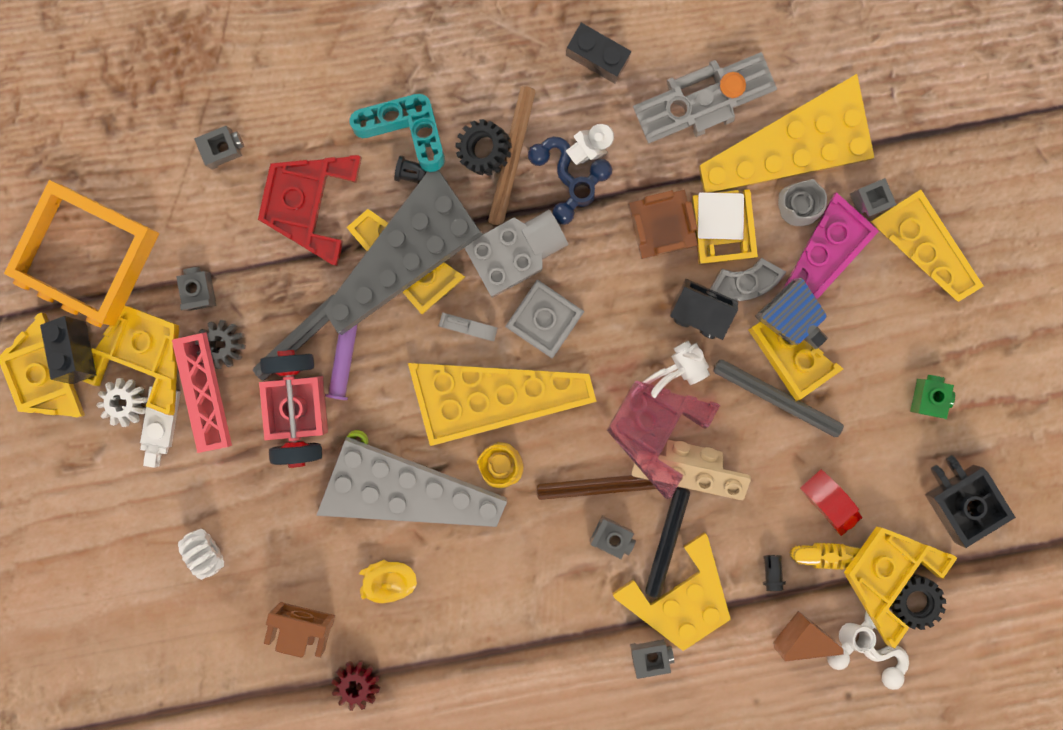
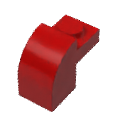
M822 469L800 487L811 504L825 516L840 536L855 527L857 522L863 518L858 512L860 509L852 499Z

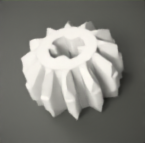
M123 378L116 379L115 384L107 382L105 384L107 391H100L98 393L104 399V402H99L96 405L98 408H105L101 417L103 419L110 417V425L113 426L119 422L122 427L129 426L130 421L138 423L140 421L138 414L146 413V409L141 406V403H146L148 398L140 397L144 388H135L134 380L125 382ZM126 399V406H120L119 400Z
M198 529L190 532L178 542L182 560L197 578L202 580L210 577L224 567L223 555L220 553V549L205 530Z

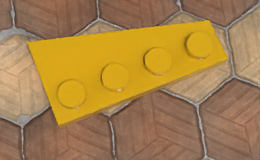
M921 189L870 221L874 227L955 301L959 302L984 287Z
M367 209L346 228L363 248L368 251L388 225V222ZM444 262L404 290L403 294L423 315L466 277Z

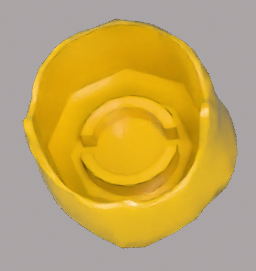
M497 442L490 445L480 454L477 460V465L483 479L492 488H506L516 484L523 474L522 458L518 450L509 443Z

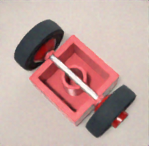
M295 350L277 351L278 356L260 359L262 373H275L279 376H285L281 380L259 382L264 440L288 438V441H292L269 449L270 464H288V468L306 466L305 462L322 459V446L320 443H306L298 440H301V437L321 436L328 433L323 376L304 378L291 376L297 375L303 370L314 369L313 355H295Z

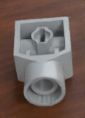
M547 210L526 223H522L514 217L474 240L465 247V250L491 297L494 298L541 272L542 259L568 246V242L550 210Z

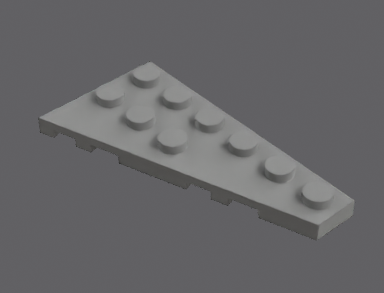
M346 437L316 516L497 527L506 506L507 498Z

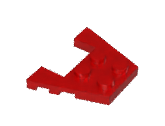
M350 155V157L270 163L258 220L328 263L338 266L343 241L317 235L314 232L327 177L357 182L362 157Z

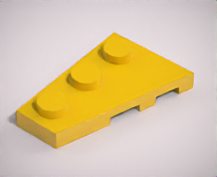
M758 322L748 329L795 401L801 400L843 370L840 365L832 363L823 355L824 352L819 348L814 349L805 340L798 345H792L762 322Z

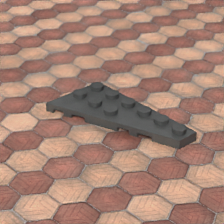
M440 170L425 174L324 308L325 314L337 333L341 335L346 333L483 235Z

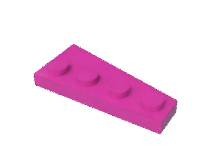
M836 192L831 198L784 288L794 278L801 277L815 298L818 299L874 238L879 230Z

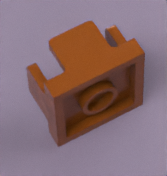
M671 190L658 193L628 204L641 259L698 246L695 234L697 224L691 201L688 202L685 190L676 192Z
M280 602L268 613L266 621L268 627L264 644L270 645L275 640L277 629L279 628L275 651L302 658L305 655L307 645H313L315 637H317L319 640L315 656L321 658L326 649L335 615Z

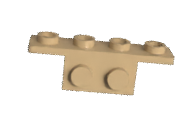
M668 439L664 448V456L638 451L632 469V476L737 500H744L751 481V476L748 474L723 469L722 451Z

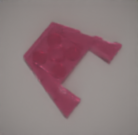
M635 381L608 426L607 431L666 499H670L683 475L658 459L681 414L706 429L710 426L720 405L711 401L709 403L699 401L696 397L689 395L681 396L670 393L671 390L664 388L654 398L651 395L655 387L654 385Z

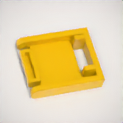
M750 189L743 190L744 229L742 240L699 239V195L692 196V207L697 224L695 234L698 243L699 264L758 257ZM734 190L717 193H739V191ZM740 244V253L715 256V245Z

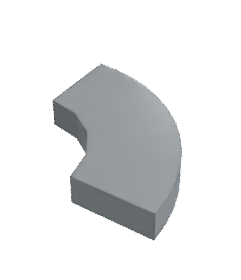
M760 258L753 267L745 271L731 272L721 269L710 289L736 301L749 300L771 290L783 278L786 271Z

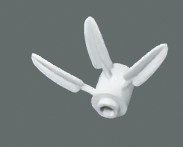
M686 341L673 348L676 353L671 357L675 364L667 369H661L644 380L633 390L630 398L633 399L646 386L664 375L666 376L655 385L651 392L654 398L671 380L680 375L683 380L688 381L689 385H693L710 375L707 370L709 365L697 343L691 345L689 341Z

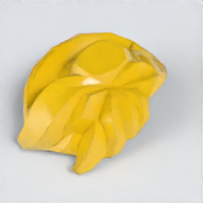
M382 560L369 565L368 568L362 569L359 572V575L364 576L363 585L360 588L362 600L367 598L375 603H389L405 598L414 591L417 585L416 574L411 567L399 562Z

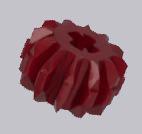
M362 660L358 661L356 668L349 661L346 663V669L341 667L337 669L336 674L338 677L333 678L331 684L337 687L333 690L332 695L336 697L341 696L338 702L339 706L348 702L349 710L353 711L357 703L358 707L363 710L366 708V702L371 704L375 702L374 694L379 693L381 687L375 684L380 679L379 675H370L374 668L372 665L368 666L365 670L363 669ZM352 681H356V685L358 683L362 685L360 690H355L356 686L354 688L351 687Z

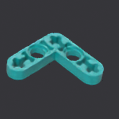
M414 94L361 108L351 114L349 123L357 137L369 138L410 127L421 168L428 172H435L444 165L445 156L434 112L427 96ZM418 105L422 106V111L416 112V106ZM403 109H406L408 116L404 115ZM390 111L399 113L398 117L393 121L384 120V116ZM376 116H378V119L380 121V123L376 124ZM363 120L367 121L365 127H361V121ZM428 127L433 130L432 134L426 138L417 136L418 131L422 128ZM431 146L434 160H428L426 147Z

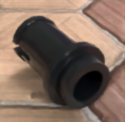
M782 555L763 556L766 580L763 582V585L766 586V591L784 590L783 585L786 584V581H783Z

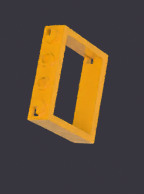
M49 180L4 274L13 278V284L22 289L30 290V288L37 290L39 298L54 303L56 300L62 303L61 309L71 314L78 315L80 312L86 315L85 321L100 328L103 324L115 326L160 233L64 185ZM62 199L135 235L99 310L27 274Z

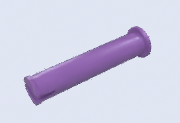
M357 325L343 335L338 334L329 393L325 394V397L348 400V397L345 396Z

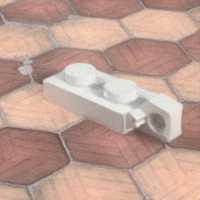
M153 386L149 387L148 398L150 396ZM176 390L174 416L146 407L140 441V450L145 451L143 466L159 467L161 455L167 454L169 447H172L180 391Z

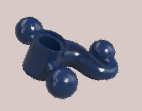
M553 136L547 138L541 144L538 143L531 146L527 156L531 164L542 166L550 159V150L552 148L560 150L561 155L557 164V174L562 183L569 188L570 198L566 202L558 203L554 206L552 214L558 224L566 225L574 219V210L577 206L585 207L593 202L595 198V185L599 181L609 179L613 169L609 161L597 159L591 164L588 177L574 178L568 172L571 158L566 152L571 146L565 139ZM581 185L587 186L590 189L589 196L583 199L576 197L574 194L575 189Z

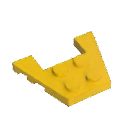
M124 306L116 325H109L103 333L104 338L96 348L91 349L97 376L83 380V382L93 386H100L109 360L115 361L155 377L156 379L146 407L174 416L177 361L172 340L179 338L180 325L133 307Z
M876 526L848 565L844 574L886 645L895 649L909 627L889 611L892 603L920 563L936 577L943 579L957 557Z
M705 532L683 546L699 571L652 603H649L634 579L612 593L617 601L682 651L731 620L710 542Z

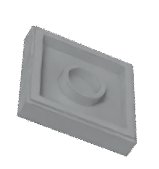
M536 280L505 327L553 359L585 311L539 280Z

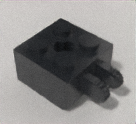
M951 455L946 458L949 468L955 475L948 480L944 471L939 466L935 465L931 468V472L939 486L926 493L925 496L954 543L967 548L1016 518L984 467L972 465L963 470L958 460ZM970 501H972V503L969 504L970 510L967 511V505Z

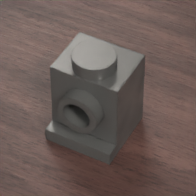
M228 126L194 138L205 166L212 170L218 168L217 166L242 156L240 151L244 147L242 138L238 131L233 132ZM227 143L228 150L220 152V146Z
M886 178L850 193L856 210L860 214L866 212L868 217L897 205Z
M200 267L183 269L184 275L176 276L181 310L192 311L217 306L210 272H201ZM193 282L197 285L195 293H191L190 284Z
M603 515L589 540L590 545L619 559H622L624 554L629 556L636 543V540L632 538L634 535L632 530ZM613 535L620 537V542L617 545H612L609 542Z
M664 639L630 644L637 679L671 673L670 664L675 663L672 646L666 647ZM655 652H656V653H657V658H656V659H654V660H649V659L647 658V655H648L649 653H655Z

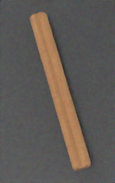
M522 86L520 88L509 133L510 139H508L512 143V148H509L508 151L512 154L510 158L505 157V161L508 162L505 167L501 166L488 219L489 224L494 226L503 224L535 97V89Z

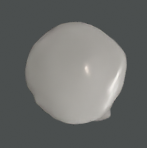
M814 179L791 184L783 188L779 193L778 207L781 217L792 226H806L814 223L822 216L827 206L826 191Z

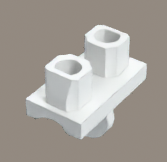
M597 124L590 130L579 131L573 136L577 142L567 149L566 152L576 165L584 164L589 159L602 158L608 153L606 148L610 147L613 143L614 132L606 124Z

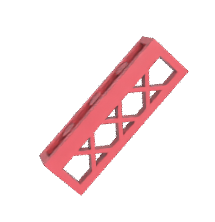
M207 333L172 340L197 453L232 446Z

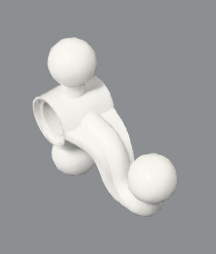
M867 611L865 612V621L861 625L855 623L843 625L839 631V641L842 644L841 647L843 648L844 655L828 656L827 662L829 666L835 670L845 669L850 663V654L854 650L864 653L866 657L876 662L895 656L898 660L897 665L886 668L882 673L881 680L888 689L896 690L901 688L904 684V675L909 667V657L906 651L900 646H896L895 649L889 646L879 650L874 649L876 635L873 629L877 628ZM859 633V640L855 642L856 635Z

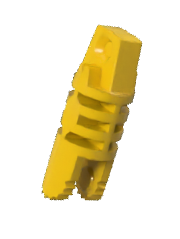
M814 543L813 546L795 545V547L790 549L789 553L792 560L798 562V564L801 563V565H813V568L844 570L861 548L844 544Z

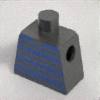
M801 277L794 278L755 315L760 322L792 345H798L805 339L814 349H817L828 339L817 327L827 318V315Z

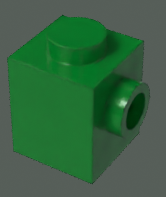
M927 375V379H917L910 412L947 419L949 408H952L955 402L954 385L944 383V377Z

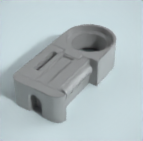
M443 312L439 322V327L490 341L495 340L498 329L497 327Z

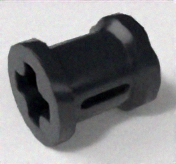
M399 156L394 180L397 182L406 180L419 184L427 171L422 169L418 162L405 160L404 156ZM406 169L416 171L417 174L407 172Z

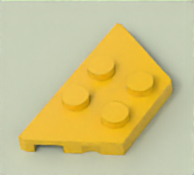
M39 313L34 317L35 321L26 331H22L14 339L13 345L6 348L0 355V366L18 412L47 415L85 416L74 385L50 379L40 328L41 324L47 323L49 320L46 313Z

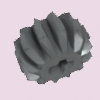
M220 320L218 326L214 322H209V331L205 329L199 330V333H207L215 369H221L223 363L227 367H232V358L236 360L242 359L237 349H246V345L238 344V340L242 339L244 334H234L237 330V325L231 324L227 327L226 321ZM216 341L225 342V348L216 347Z

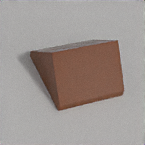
M799 611L773 642L775 650L784 661L844 655L843 648L830 635Z

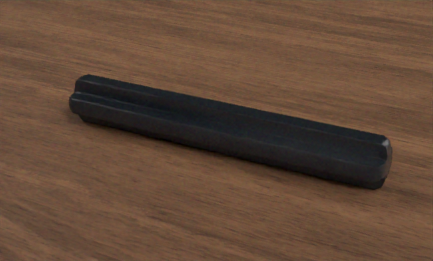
M676 487L651 568L645 593L654 598L661 596L690 497V491L686 488Z

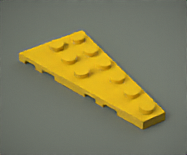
M855 74L701 164L699 172L704 193H714L874 159L858 75Z
M408 363L430 446L597 402L590 375L585 373Z

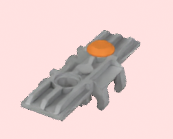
M760 52L724 68H720L717 61L713 60L709 62V66L675 80L670 78L667 80L670 91L633 106V109L648 144L692 125L694 127V135L698 137L705 134V129L723 122L724 125L734 122L735 114L733 108L777 90V87L764 56ZM713 76L716 84L688 96L683 95L681 89ZM675 103L682 106L685 115L681 117L674 116L670 111L671 104Z

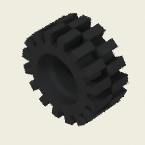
M479 119L480 123L474 120L470 122L471 128L467 125L462 128L466 132L464 135L458 134L457 138L461 140V143L456 142L455 147L460 150L456 152V155L461 159L460 163L479 175L486 174L487 176L493 175L492 171L496 173L501 171L500 165L504 167L507 165L508 162L505 161V157H511L512 153L508 151L509 148H512V143L508 141L510 137L502 128L491 121L487 122L484 119ZM481 138H490L493 142L491 153L485 158H478L475 154L477 142Z
M914 574L892 603L890 610L908 627L912 629L917 627L920 630H925V626L930 628L935 626L933 624L934 620L939 622L942 619L939 617L940 612L945 614L946 609L942 607V604H946V599L942 597L944 592L938 587L939 585L924 576ZM916 591L923 592L927 597V605L920 612H912L907 607L909 595Z

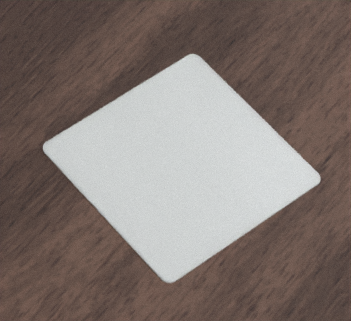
M699 193L698 238L742 240L744 229V194Z

